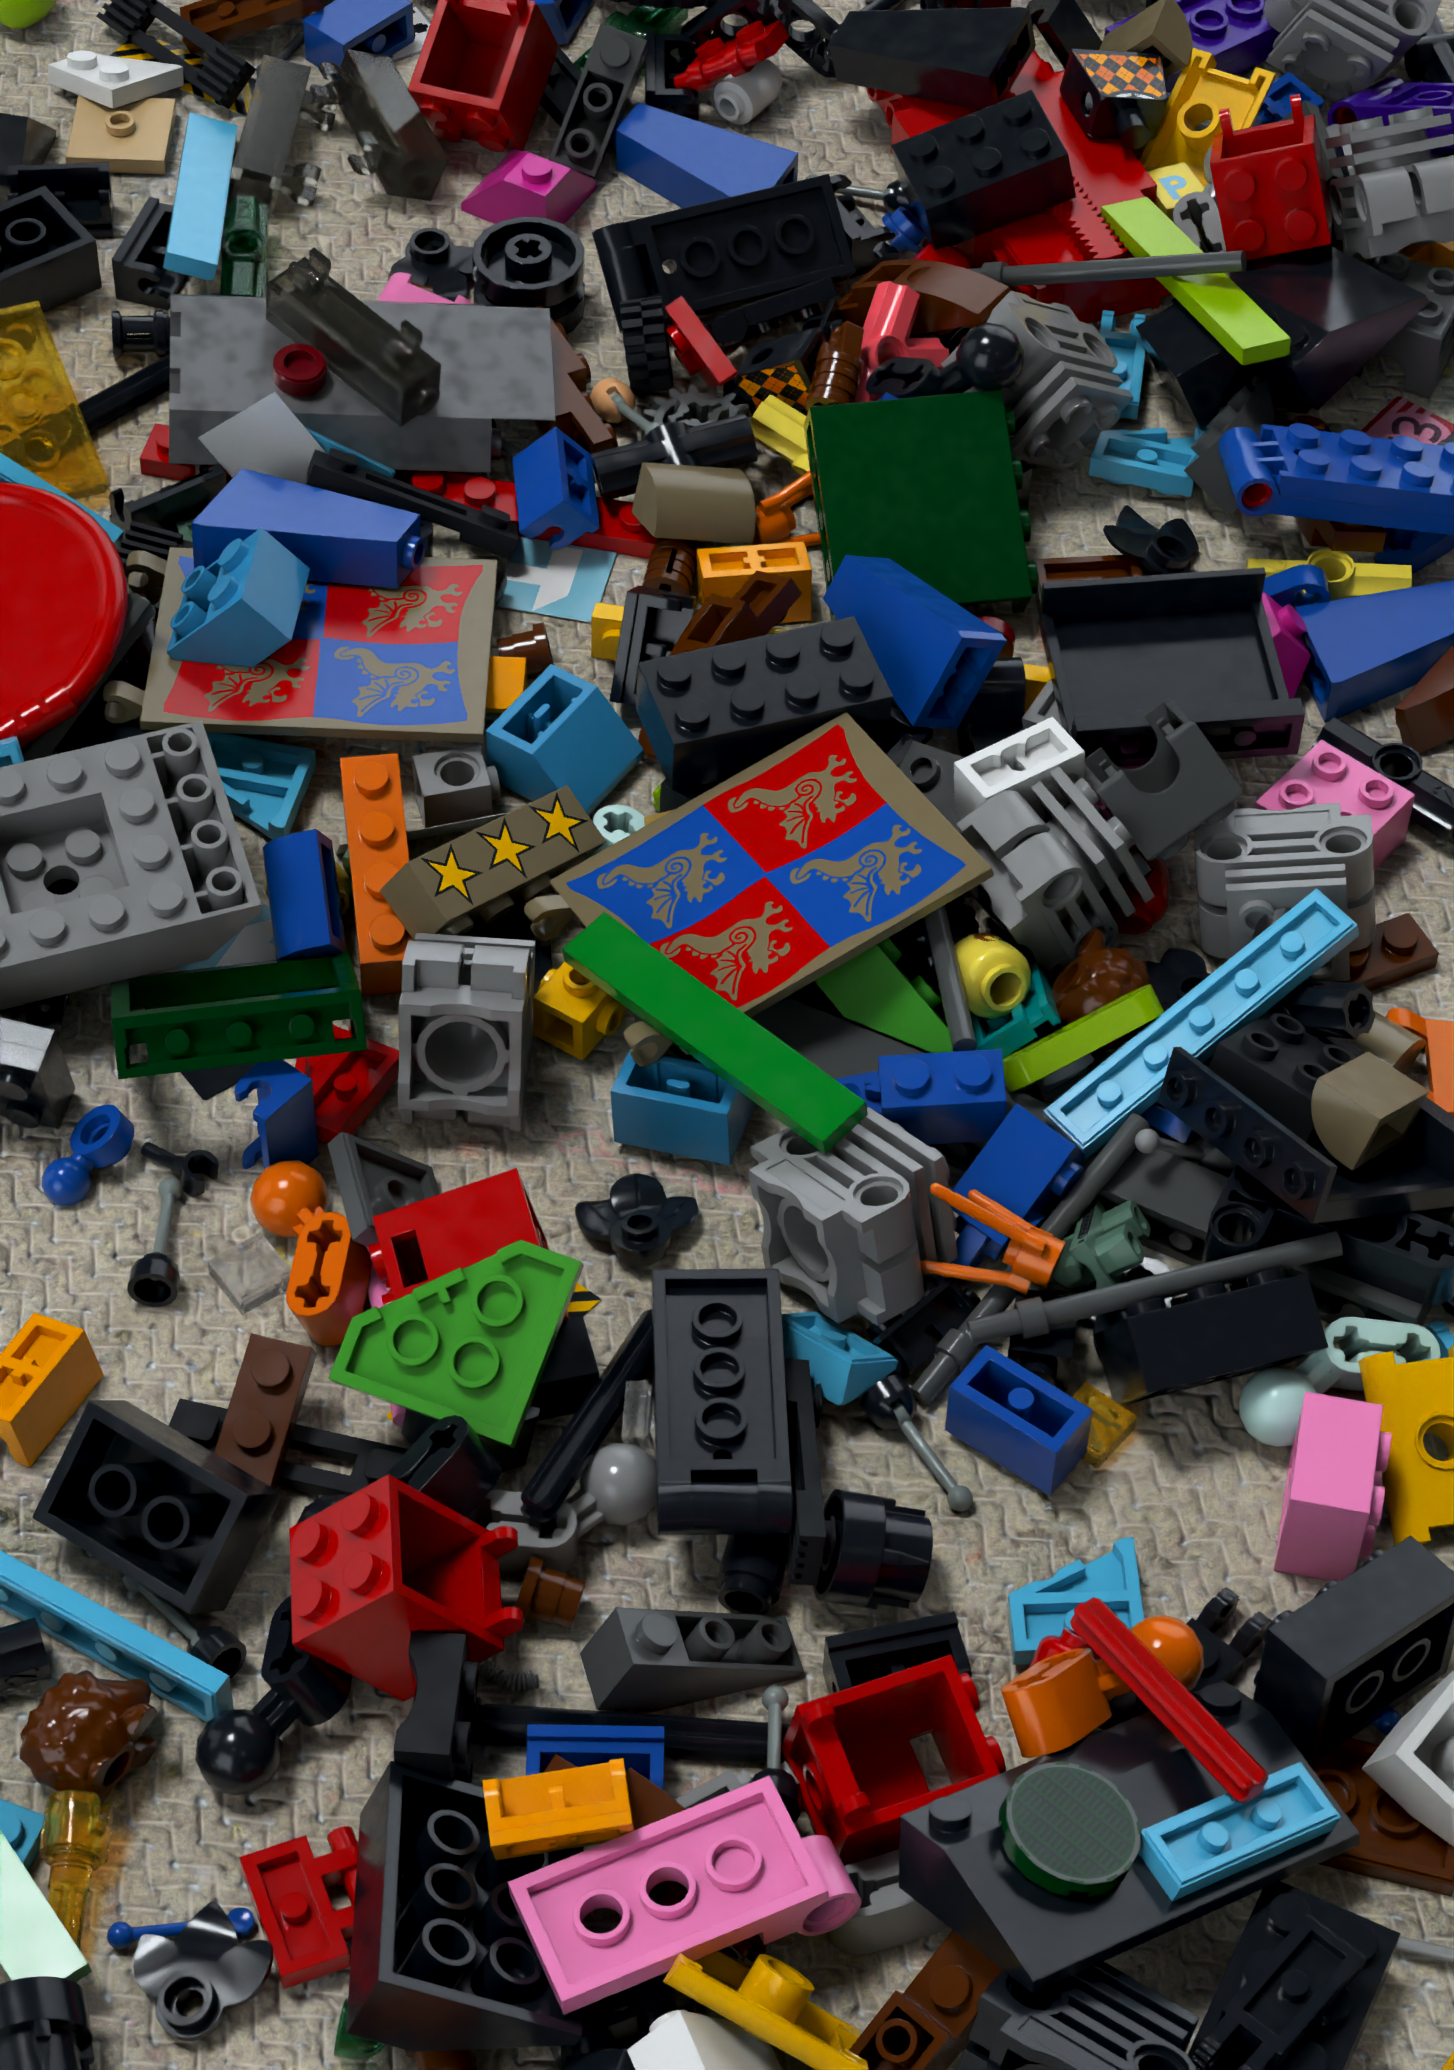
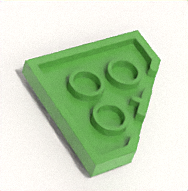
M518 1240L497 1250L496 1254L464 1269L460 1267L412 1289L413 1292L380 1308L375 1306L352 1317L328 1379L339 1385L437 1421L448 1416H461L478 1436L514 1449L584 1265L576 1259L523 1240Z

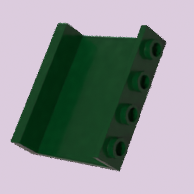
M1002 389L813 406L809 408L804 423L826 590L830 586L845 555L890 558L960 606L1011 601L1013 613L1025 611L1032 598V594H1037L1038 572L1034 561L1027 562L1025 542L1030 541V519L1028 511L1026 509L1020 510L1017 491H1021L1023 487V472L1020 459H1012L1009 440L1015 438V417L1012 407H1004ZM829 608L831 621L837 620Z

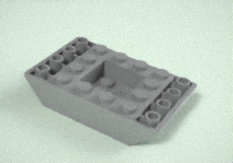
M202 720L0 767V1010L207 960L262 912V904ZM61 879H69L78 884L76 889L64 895L53 894L47 890L53 882Z

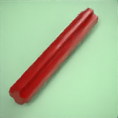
M1093 1597L1085 1603L1081 1602L1073 1610L1075 1614L1070 1621L1073 1630L1237 1802L1245 1804L1252 1798H1258L1265 1790L1264 1786L1269 1779L1265 1769L1101 1599Z

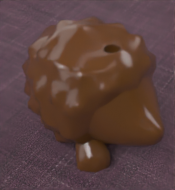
M1092 928L1083 937L1078 949V958L1072 961L1066 968L1056 964L1047 975L1061 1020V1028L1140 987L1151 984L1153 990H1155L1153 983L1149 980L1147 964L1142 960L1135 959L1127 948H1106L1103 932L1097 928ZM1142 1026L1098 1049L1102 1052L1109 1049H1117L1136 1036Z
M88 1670L77 1674L64 1673L57 1686L45 1691L38 1707L30 1711L28 1722L20 1734L23 1743L20 1748L19 1758L31 1769L36 1781L45 1787L55 1798H70L81 1806L86 1805L88 1802L95 1805L102 1804L111 1793L113 1787L127 1774L130 1767L138 1768L146 1765L156 1749L158 1740L150 1735L143 1734L157 1713V1710L149 1704L151 1696L149 1684L142 1678L126 1681L98 1679Z

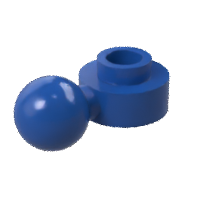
M109 1104L96 1107L78 1122L70 1139V1146L74 1153L71 1157H63L52 1161L43 1172L42 1189L50 1201L60 1206H71L81 1202L87 1196L91 1187L89 1172L92 1168L114 1165L128 1154L134 1137V1125L117 1107Z

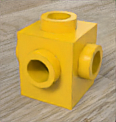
M564 961L557 970L553 968L545 974L540 982L537 993L533 997V1035L583 1061L605 1035L612 1036L617 1031L624 1019L626 1007Z

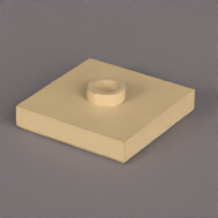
M78 95L65 157L66 164L109 162L110 173L166 175L177 114L176 99L144 98L112 109Z

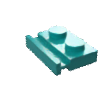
M1037 962L1029 966L1031 969V986L1026 999L1011 1009L1012 1013L994 1019H987L970 1012L977 1043L976 1050L1002 1049V1059L1030 1045L1032 1043L1031 1040L1038 1037L1036 1027L1049 1020L1055 1026L1061 1022L1049 979Z

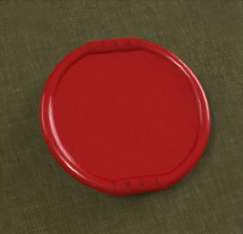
M0 482V740L17 736L20 748L79 713L77 709L99 684L121 642L127 617L128 590L123 563L117 548L107 532L90 514L75 503L52 492L23 484Z

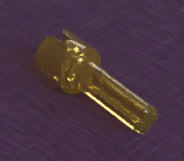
M66 1790L53 1793L46 1799L39 1854L46 1864L51 1867L48 1882V1903L80 1950L92 1872L105 1865L108 1861L115 1805L114 1803H107L100 1809L101 1801L97 1793Z

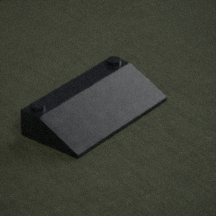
M1223 1680L1216 1684L1207 1685L1203 1689L1192 1693V1695L1265 1769L1268 1775L1301 1762L1341 1816L1332 1831L1175 1901L1170 1900L1139 1854L1124 1880L1103 1895L1087 1897L1090 1891L1083 1893L1072 1891L1070 1896L1051 1893L1027 1879L1006 1854L1002 1844L1005 1835L1002 1830V1821L999 1823V1809L1016 1778L1036 1764L1057 1761L1087 1766L1112 1780L1131 1801L1141 1824V1830L1228 1793L1164 1724L1149 1711L1079 1740L1063 1750L1041 1756L900 1815L899 1888L1034 1994L1358 1846L1360 1833L1270 1711Z

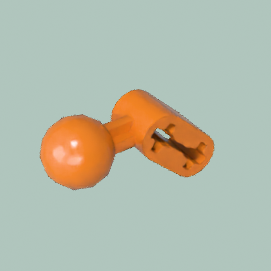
M299 1160L280 1161L266 1167L255 1180L250 1197L253 1214L258 1224L280 1238L298 1237L286 1291V1302L313 1341L327 1347L340 1345L343 1342L352 1317L363 1313L372 1269L371 1255L365 1245L352 1240L347 1218L340 1213L326 1212L329 1195L322 1175Z
M1161 1615L1145 1618L1130 1629L1189 1691L1196 1686L1204 1669L1203 1646L1191 1627L1181 1619ZM1077 1648L1047 1657L1001 1688L1021 1755L1025 1758L1048 1755L1077 1743L1112 1716L1108 1703L1109 1699L1131 1692L1128 1686L1102 1659L1095 1661L1091 1648Z

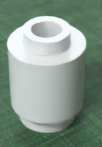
M765 59L757 63L746 74L738 77H733L731 74L728 75L714 89V102L718 112L723 118L734 124H747L776 100L782 87L781 73L773 62Z

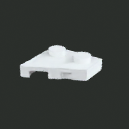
M73 51L67 55V59L48 64L50 84L112 109L184 85L183 66L99 55L92 51Z

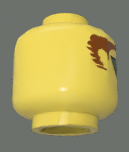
M985 932L970 934L956 943L955 949L969 1011L976 1016L987 1019H994L1012 1013L1011 1009L1026 999L1031 986V969L1026 957L999 936Z

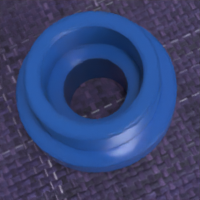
M900 206L894 213L887 212L882 217L884 225L891 228L895 233V237L888 242L898 251L904 253L909 249L918 253L924 247L922 241L926 238V235L917 218L907 209Z

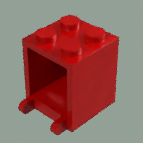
M438 0L408 87V92L430 125L433 133L439 138L449 142H460L461 138L472 140L488 150L500 153L505 152L506 148L524 151L559 44L535 1Z
M1300 94L1290 95L1293 119L1235 131L1230 109L1219 110L1222 133L1214 135L1210 168L1226 251L1244 250L1247 260L1331 244L1332 209L1315 114L1304 116Z
M517 1168L373 1216L379 1242L369 1245L376 1273L380 1281L385 1280L388 1293L382 1295L383 1305L413 1292L412 1289L460 1267L464 1269L496 1254L497 1250L518 1240L550 1250L545 1233ZM568 1310L566 1311L563 1320L570 1319Z
M390 1474L289 1528L292 1645L403 1702L414 1697L417 1688L416 1679L409 1663L408 1650L411 1631L466 1634L467 1660L480 1663L504 1651V1638L521 1630L524 1626L522 1610L517 1607L502 1608L499 1557L517 1548V1530L510 1526H500L489 1531Z
M951 1654L797 1705L781 1747L788 1766L800 1782L801 1801L814 1834L824 1835L831 1839L844 1866L899 1850L900 1815L927 1805L937 1798L948 1796L1006 1771L1004 1757L999 1744L993 1736H984L976 1713L980 1711V1702L975 1685L966 1672L959 1674ZM929 1733L933 1736L952 1785L932 1792L928 1788L910 1743L911 1739Z

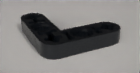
M719 0L689 20L682 27L680 34L689 36L696 44L693 43V48L684 50L678 48L680 58L684 56L696 58L697 54L695 51L708 40L720 37L723 43L737 38L736 33L753 22L761 21L766 26L781 19L789 35L785 44L819 74L828 78H836L833 62L829 58L827 51L830 36L833 31L839 29L840 25L812 0ZM736 14L745 18L747 23L742 26H732L727 24L723 18L727 15ZM797 20H805L812 23L816 28L809 32H801L795 30L790 24Z

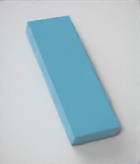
M1301 1762L1268 1775L1269 1779L1264 1786L1265 1790L1258 1798H1252L1245 1804L1237 1802L1229 1793H1226L1141 1830V1849L1138 1854L1171 1901L1182 1898L1334 1829L1341 1816Z

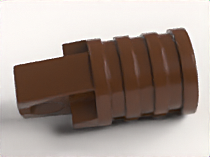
M845 321L842 323V326L836 327L831 332L828 343L824 342L821 344L816 358L809 395L805 403L807 411L813 406L855 402L856 391L858 390L859 379L861 378L864 360L860 359L863 328Z
M658 538L651 551L642 586L665 590L668 584L671 586L670 592L690 595L697 570L698 540Z

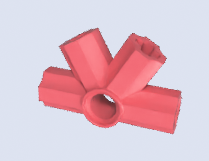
M891 281L881 282L877 285L863 326L864 333L860 359L864 360V365L854 403L875 401L866 391V382L879 365L893 357L928 359L940 370L943 368L941 363L949 356V349L941 344L939 338H909L921 303L918 301L920 294L908 285H899Z

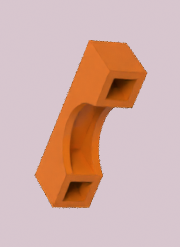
M398 753L340 758L342 798L351 870L362 996L401 993L402 962L408 940H414L379 891L409 862Z

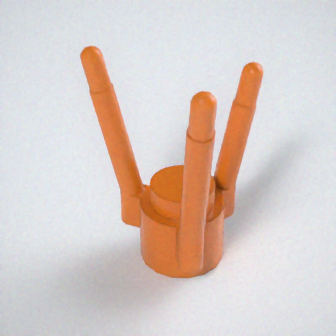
M810 471L775 495L760 501L759 505L755 506V533L753 544L751 545L804 541L806 547L820 544L819 532L794 537L790 536V531L796 529L795 516L790 507L813 494Z
M939 1183L931 1184L930 1193L1011 1239L1002 1263L1013 1268L1011 1273L922 1260L920 1262L923 1273L1007 1286L1025 1295L1031 1283L1047 1288L1065 1248V1241L1031 1225L978 1190H970L968 1198Z

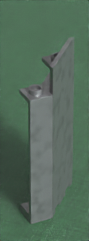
M170 294L169 464L221 465L198 437L276 392L305 427L393 470L491 472V460H500L501 429L492 428V419L556 421L549 308L489 307L483 304ZM292 344H306L318 349L324 355L327 362L326 382L322 389L315 394L304 397L292 396L281 391L273 380V360L280 349Z

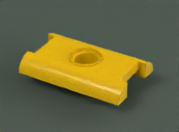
M1192 47L1188 64L1182 69L1166 103L1157 135L1154 139L1148 141L1139 160L1146 171H1151L1185 162L1205 188L1208 184L1204 177L1203 162L1207 150L1213 145L1214 135L1222 133L1219 110L1230 109L1234 131L1252 127L1274 82L1276 73L1256 67L1250 80L1215 69L1217 62L1212 53ZM1212 121L1207 128L1201 131H1194L1200 123Z
M1454 1344L1448 1349L1449 1357L1396 1364L1394 1353L1390 1351L1371 1355L1358 1361L1366 1402L1383 1405L1380 1431L1392 1433L1387 1468L1385 1472H1382V1484L1385 1487V1499L1395 1545L1411 1535L1424 1546L1431 1541L1429 1529L1454 1526ZM1424 1434H1434L1444 1441L1448 1450L1447 1461L1434 1459L1427 1453L1423 1443Z
M722 1950L695 1961L680 1953L663 1980L667 1985L737 2024L752 2036L779 2048L815 2070H869L866 2060L849 2051L861 2035L860 2030L809 2001L808 1999L814 1991L812 1983L797 1970L772 1956L759 1954L753 1966L750 1967Z

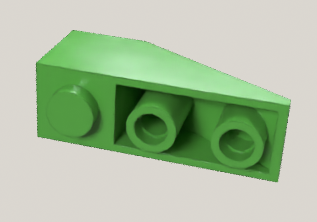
M890 938L883 940L815 980V983L845 1018L931 1053L954 1052L948 1025L934 1009L942 1002L941 998L920 974L910 980L896 962L904 955Z

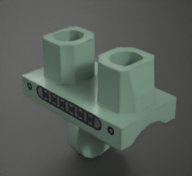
M1098 1198L1093 1200L1078 1219L1074 1234L1066 1235L1062 1239L1066 1242V1245L1053 1274L1058 1283L1068 1288H1082L1096 1281V1289L1121 1283L1123 1272L1143 1263L1145 1253L1140 1242L1149 1238L1151 1228L1136 1202L1130 1199L1106 1211Z

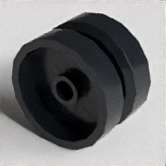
M522 216L494 224L485 229L474 242L472 255L473 278L475 280L474 304H483L489 307L534 308L542 305L543 308H549L550 318L554 323L559 322L563 326L566 335L574 331L583 319L585 307V284L583 282L585 269L584 246L575 232L564 224L547 218Z

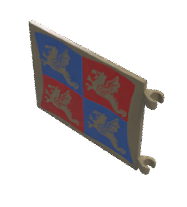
M169 547L167 561L152 553L140 550L133 551L128 555L127 569L144 572H131L129 574V589L134 592H147L163 585L146 689L144 691L129 683L117 680L106 683L103 689V699L108 702L105 705L104 711L107 721L111 723H124L141 716V730L156 731L202 720L205 731L209 733L483 743L498 560L424 557L421 566L417 570H412L398 588L307 581L291 641L256 666L246 667L174 660L166 653L173 632L170 623L179 610L184 595L181 591V586L186 577L194 570L193 548Z
M845 712L553 878L549 883L556 895L540 896L526 903L524 912L532 922L530 925L531 931L541 941H547L555 937L573 916L585 929L603 912H606L751 1018L993 877L994 873L992 867L852 717ZM639 1021L630 1025L624 1032L625 1041L632 1048L630 1055L636 1064L641 1067H648L657 1062L673 1043L645 1021ZM681 1048V1050L685 1053V1055H688V1054H689V1053H687L685 1050H683V1049Z

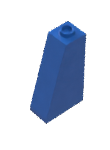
M639 102L625 119H620L617 122L612 135V145L616 148V169L681 208L796 182L798 177V152Z
M244 468L232 478L192 522L194 569L198 566L207 568L219 559L223 550L233 540L237 538L245 540L261 527L310 568L307 581L398 588L412 570H417L421 566L426 550L425 539L420 537V514Z
M845 555L823 597V600L837 620L855 617L893 695V699L913 727L957 729L1007 641L999 631L890 558Z
M1454 580L1295 607V610L1306 625L1307 631L1302 636L1311 655L1303 678L1324 722H1328L1334 717L1339 719L1416 685L1451 646H1454Z

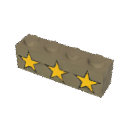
M568 785L407 862L379 891L414 941L416 933L464 936L475 926L473 921L482 917L486 924H490L509 912L515 906V900L522 897L524 902L528 903L536 897L543 896L551 889L550 880L589 859L606 840Z

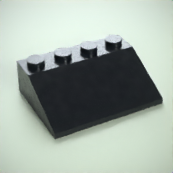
M1330 245L1247 260L1245 272L1225 273L1291 338L1289 355L1245 366L1239 363L1238 366L1261 379L1266 377L1271 382V385L1317 411L1429 303L1425 294ZM1174 297L1171 300L1172 304L1178 302V300Z
M390 1761L360 1813L346 2034L412 2052L577 2045L582 2037V2008L563 2015L510 1897L508 1882L583 1852L584 1846L495 1860L490 1847L483 1787Z

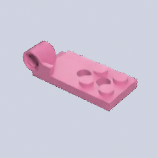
M770 1775L508 1882L510 1897L563 2015L668 1972L680 1953L695 1961L759 1934L764 1945L797 1931L803 1936L821 1935L846 1923L857 1913L861 1906V1898L831 1839L824 1835L800 1837ZM664 1881L678 1882L688 1890L686 1897L681 1902L671 1906L656 1904L648 1895L654 1886ZM599 1908L612 1909L622 1917L620 1924L607 1933L591 1932L582 1923L591 1911Z

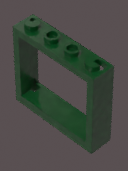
M349 952L149 974L111 982V1023L118 1079L367 1050L361 989ZM326 986H335V988L323 989ZM145 1008V1010L133 1011V1009ZM346 1019L351 1038L335 1040L332 1021ZM146 1043L148 1062L131 1064L130 1045Z

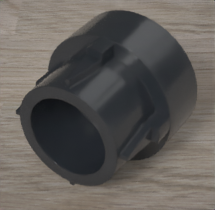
M835 1489L825 1504L824 1518L829 1520L830 1516H834L836 1544L832 1562H828L827 1557L822 1558L818 1584L813 1586L817 1600L873 1610L878 1609V1604L909 1609L910 1602L915 1603L921 1597L931 1565L933 1531L929 1518L925 1517L926 1511L896 1506V1500L893 1498Z
M52 1976L26 1977L0 1984V2070H90L89 2065H92L94 2062L93 2036L87 1995L79 1984L65 1978Z

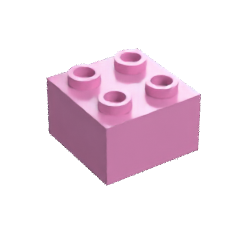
M1320 740L1255 802L1254 808L1261 810H1289L1310 804L1340 803L1341 816L1371 814L1375 871L1405 841L1415 794L1327 742Z
M1305 1391L1288 1464L1274 1571L1328 1581L1333 1579L1341 1581L1355 1572L1358 1560L1366 1561L1372 1554L1375 1528L1380 1524L1385 1496V1487L1381 1486L1382 1472H1385L1387 1468L1392 1433L1380 1431L1383 1405Z

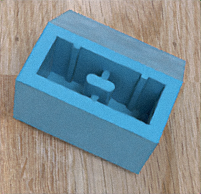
M262 527L245 540L240 538L233 540L223 550L219 559L207 568L198 566L184 580L181 586V591L184 595L180 608L170 623L173 632L166 653L174 660L246 667L256 666L291 641L310 568Z
M550 664L485 731L487 766L494 765L496 767L500 785L532 801L568 785L588 816L644 757L643 747L599 688L553 664Z
M629 1049L610 1091L614 1142L730 1165L756 1103L698 1060L664 1053L654 1064L648 1067H641L632 1059L630 1055L631 1049Z

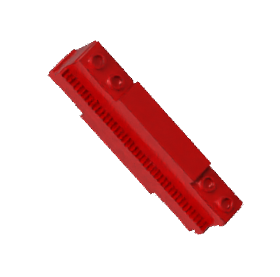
M1035 49L1004 100L1029 90L1033 91L1068 152L1076 197L954 246L963 251L968 257L971 268H982L985 262L1006 261L1008 266L1135 258L1128 248L1124 246V242L1119 241V236H1114L1115 230L1110 229V223H1105L1106 218L1101 217V206L1142 197H1148L1155 204L1157 184L1132 150L1125 148L1120 139L1093 138L1086 134L1059 91L1065 70L1054 73L1051 64L1041 59ZM866 87L870 100L878 103L885 114L888 126L892 130L891 145L979 111ZM1155 277L1011 287V291L1026 294L1042 303L1052 304L1055 302L1069 306L1080 322L1088 324L1101 321L1103 310L1114 311V317L1150 307L1153 310L1159 308L1160 298L1172 295Z

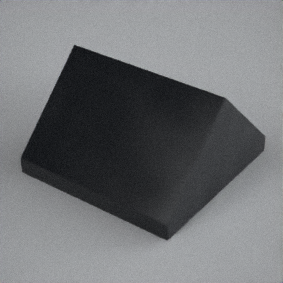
M1178 301L1136 326V329L1160 380L1199 429L1206 431L1208 430L1206 426L1219 412L1239 362Z

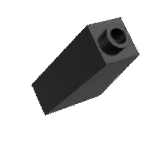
M1023 7L849 11L839 29L833 31L830 36L828 56L832 59L838 82L981 110L1004 101L1033 52L1036 43L1030 9Z

